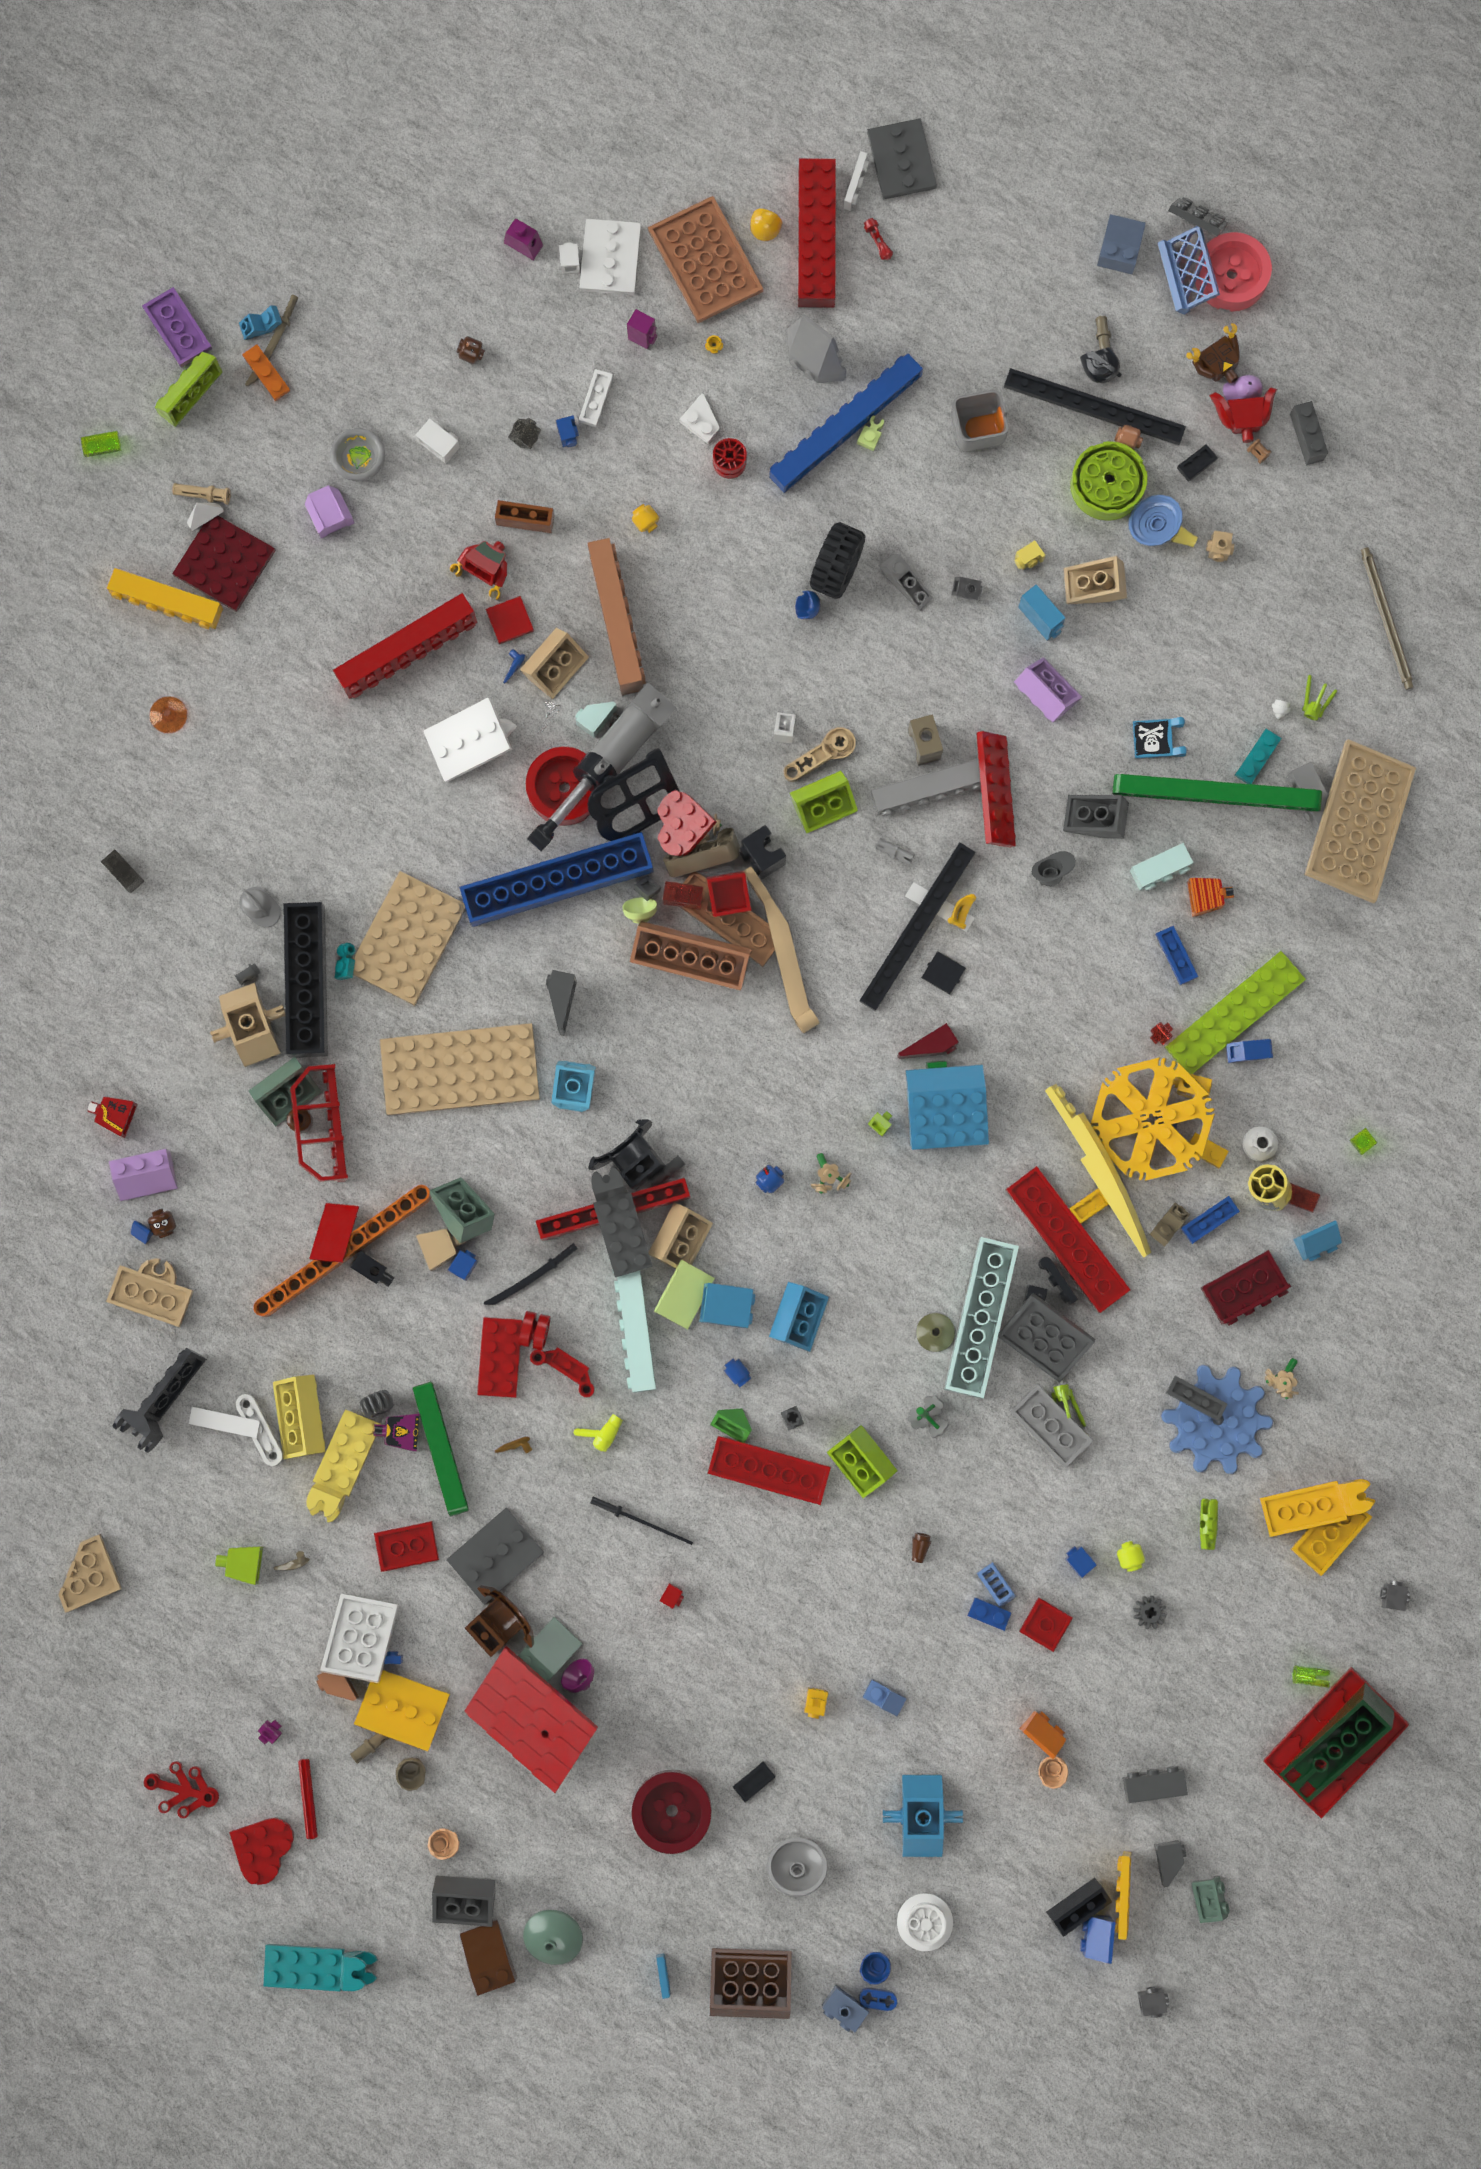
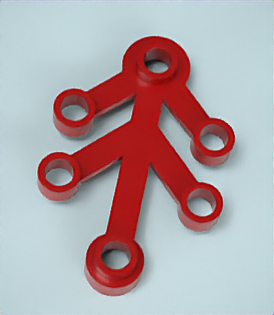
M179 1761L171 1763L169 1769L171 1773L177 1776L181 1785L161 1780L160 1776L156 1773H151L144 1778V1786L148 1790L160 1788L179 1793L170 1800H164L159 1804L158 1809L161 1813L169 1812L173 1806L188 1797L197 1798L190 1805H184L178 1809V1816L186 1818L199 1807H213L219 1800L218 1791L213 1787H208L202 1776V1770L198 1766L190 1768L188 1774L190 1778L196 1780L200 1790L192 1788L182 1769L183 1765ZM174 1764L179 1765L178 1771L173 1769ZM193 1769H197V1770H198V1775H197V1776H193V1774H192V1770H193ZM150 1778L154 1779L155 1781L153 1786L149 1785L148 1780ZM206 1794H210L212 1796L211 1801L206 1800ZM163 1803L168 1805L167 1810L162 1809ZM182 1808L187 1810V1815L181 1814Z

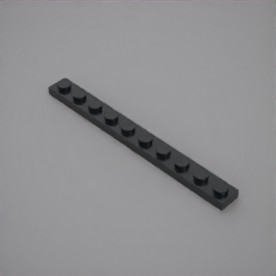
M1010 368L1004 384V388L1118 426L1129 425L1139 429L1143 434L1176 445H1180L1186 428L1184 425Z
M959 842L859 1002L876 1012L976 853L975 851Z

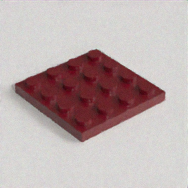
M217 515L203 524L172 575L237 612L276 549Z

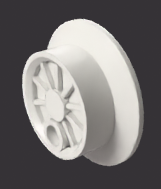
M922 1893L910 1897L901 1906L897 1917V1927L901 1938L911 1948L919 1951H932L941 1947L949 1939L953 1929V1917L950 1908L941 1898L933 1894Z

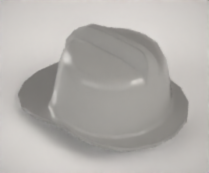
M251 887L240 896V908L255 924L261 927H270L277 923L281 913L280 907L265 890L260 887Z

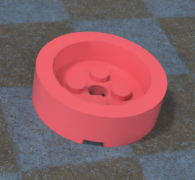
M1230 232L1216 236L1206 245L1220 295L1206 302L1217 309L1222 308L1230 310V312L1247 309L1254 305L1265 292L1272 272L1270 256L1266 248L1250 235ZM1201 251V254L1199 256V262L1203 256V251ZM1202 267L1198 275L1199 277L1205 279L1208 272L1207 267ZM1227 272L1236 273V278H1229ZM1197 278L1195 285L1199 291L1203 281ZM1207 283L1203 292L1205 295L1213 292L1212 285Z

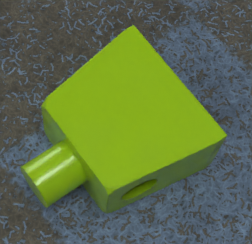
M263 1546L229 1548L227 1556H216L215 1566L226 1568V1577L253 1585L259 1584Z

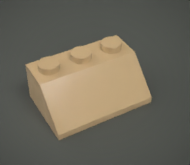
M555 628L522 666L520 671L535 686L553 699L589 656L567 632Z
M673 1203L649 1250V1255L674 1269L677 1268L680 1260L692 1265L713 1223L689 1208Z

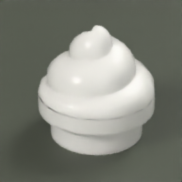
M1275 699V703H1272V708L1277 719L1284 717L1285 714L1290 712V702Z

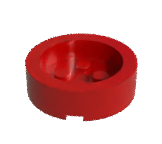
M555 747L540 754L530 765L525 783L527 796L534 811L545 821H548L580 783L575 777L573 770L586 755L583 751L573 747ZM564 783L570 786L569 791L565 793L559 790L560 786ZM588 790L559 824L560 826L574 825L587 819L590 815L587 803L591 791Z

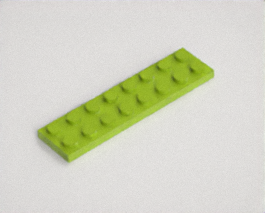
M1280 951L1164 1048L1177 1063H1180L1190 1074H1193L1306 979L1285 954Z

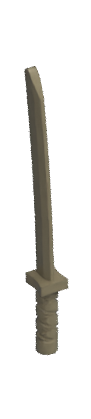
M291 295L288 306L281 317L282 323L276 328L264 351L268 360L286 326L291 324L289 319L298 300L296 295ZM254 371L246 381V386H250L258 379Z

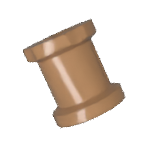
M1257 439L1249 446L1247 452H1251L1258 459V463L1261 464L1272 452L1260 443V439Z

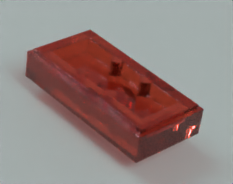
M1290 1183L1292 1186V1196L1288 1204L1314 1213L1321 1195Z

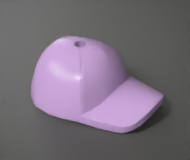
M1253 375L1241 376L1231 384L1227 382L1223 386V394L1227 401L1261 397L1263 390L1260 379Z

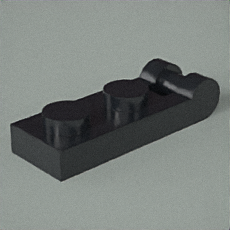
M1049 1257L1040 1259L1038 1262L1039 1268L1047 1271L1050 1276L1048 1280L1053 1287H1058L1061 1292L1059 1296L1063 1302H1068L1069 1305L1076 1302L1078 1298Z

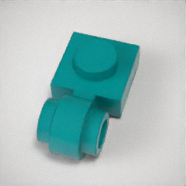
M348 942L342 943L337 947V954L341 957L340 960H337L334 978L337 980L353 978L355 960L351 959L355 954L354 945Z

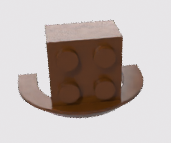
M484 1585L479 1586L477 1589L484 1597L491 1596L495 1600L465 1627V1630L490 1657L500 1650L521 1629H523L525 1634L523 1640L530 1648L533 1647V1630L521 1611L499 1590Z

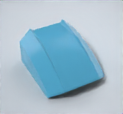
M558 1061L551 1103L560 1109L579 1112L588 1110L591 1103L596 1067L590 1064Z

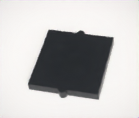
M937 951L932 961L927 964L928 967L921 978L950 995L956 984L960 983L959 979L966 968Z

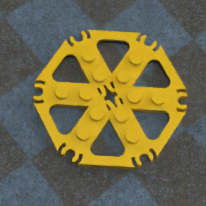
M1161 1057L1116 1068L1120 1071L1121 1075L1116 1071H1112L1115 1075V1080L1110 1081L1108 1078H1105L1106 1083L1110 1084L1109 1087L1102 1082L1091 1120V1125L1098 1123V1126H1093V1129L1099 1130L1100 1134L1098 1137L1103 1140L1101 1142L1113 1163L1125 1175H1127L1130 1168L1129 1177H1133L1134 1172L1138 1171L1140 1173L1139 1180H1142L1144 1173H1146L1144 1181L1187 1171L1188 1169L1184 1163L1189 1168H1192L1193 1165L1190 1163L1192 1157L1200 1161V1157L1195 1153L1198 1152L1203 1157L1215 1113L1207 1115V1112L1215 1110L1214 1108L1208 1109L1206 1107V1103L1212 1101V1098L1203 1099L1204 1096L1210 1094L1180 1063H1178L1176 1070H1174L1176 1061H1172V1065L1167 1067L1165 1065L1166 1058H1163L1161 1066H1159ZM1150 1068L1154 1071V1078L1148 1099H1146L1128 1080V1076L1132 1072ZM1176 1077L1183 1078L1195 1091V1097L1191 1100L1167 1105L1174 1079ZM1109 1094L1116 1095L1133 1114L1105 1120L1102 1117V1111L1106 1097ZM1152 1113L1153 1116L1163 1117L1156 1120L1154 1125H1152V1122H1143V1120L1150 1118ZM1196 1118L1201 1119L1203 1127L1198 1143L1191 1145L1172 1124ZM1138 1133L1129 1161H1123L1109 1146L1112 1139ZM1157 1139L1175 1156V1165L1158 1170H1153L1150 1167Z

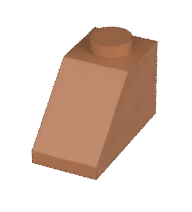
M328 1673L317 1675L319 1680L316 1682L320 1690H325L326 1694L352 1701L359 1698L349 1677Z

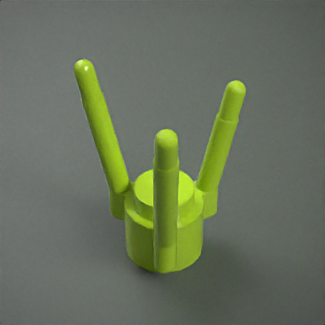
M1308 675L1302 711L1305 712V717L1311 720H1318V718L1322 717L1323 712L1334 698L1337 690L1335 689L1322 706L1320 702L1327 687L1325 683L1316 702L1311 701L1309 704L1312 676Z
M1069 1385L1053 1387L1052 1399L1056 1403L1057 1399L1058 1402L1064 1403L1067 1418H1071L1068 1401L1071 1400L1082 1426L1086 1427L1084 1418L1073 1396L1072 1389H1069Z

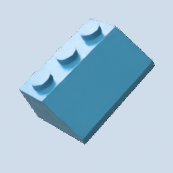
M788 1282L769 1337L810 1352L829 1297L805 1286Z

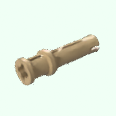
M174 483L172 488L173 495L203 498L211 503L218 501L228 505L231 498V490L227 487L220 489L211 485L206 488Z

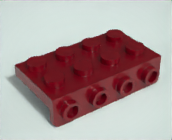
M1267 1250L1200 1288L1221 1325L1227 1323L1230 1326L1239 1321L1238 1316L1244 1314L1246 1317L1255 1312L1254 1308L1261 1305L1264 1307L1272 1302L1271 1298L1277 1295L1280 1298L1288 1294L1289 1291L1287 1289L1292 1286L1290 1283H1287L1270 1251Z

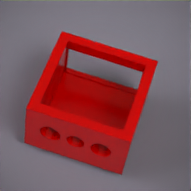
M744 871L706 877L713 917L751 911Z

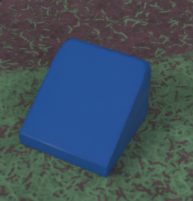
M139 1221L133 1222L131 1235L146 1244L153 1235L151 1230Z

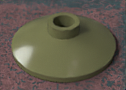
M928 1314L917 1325V1340L928 1351H943L954 1340L955 1329L953 1323L943 1314ZM936 1328L939 1330L940 1333L938 1336L933 1335V1329Z

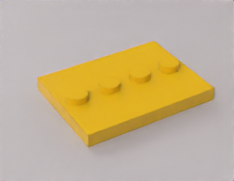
M382 1670L380 1682L369 1683L354 1725L429 1752L450 1694Z

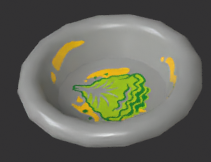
M363 428L348 429L341 433L333 442L330 451L331 464L335 471L343 478L356 482L368 480L375 476L383 467L386 456L384 444L379 436Z

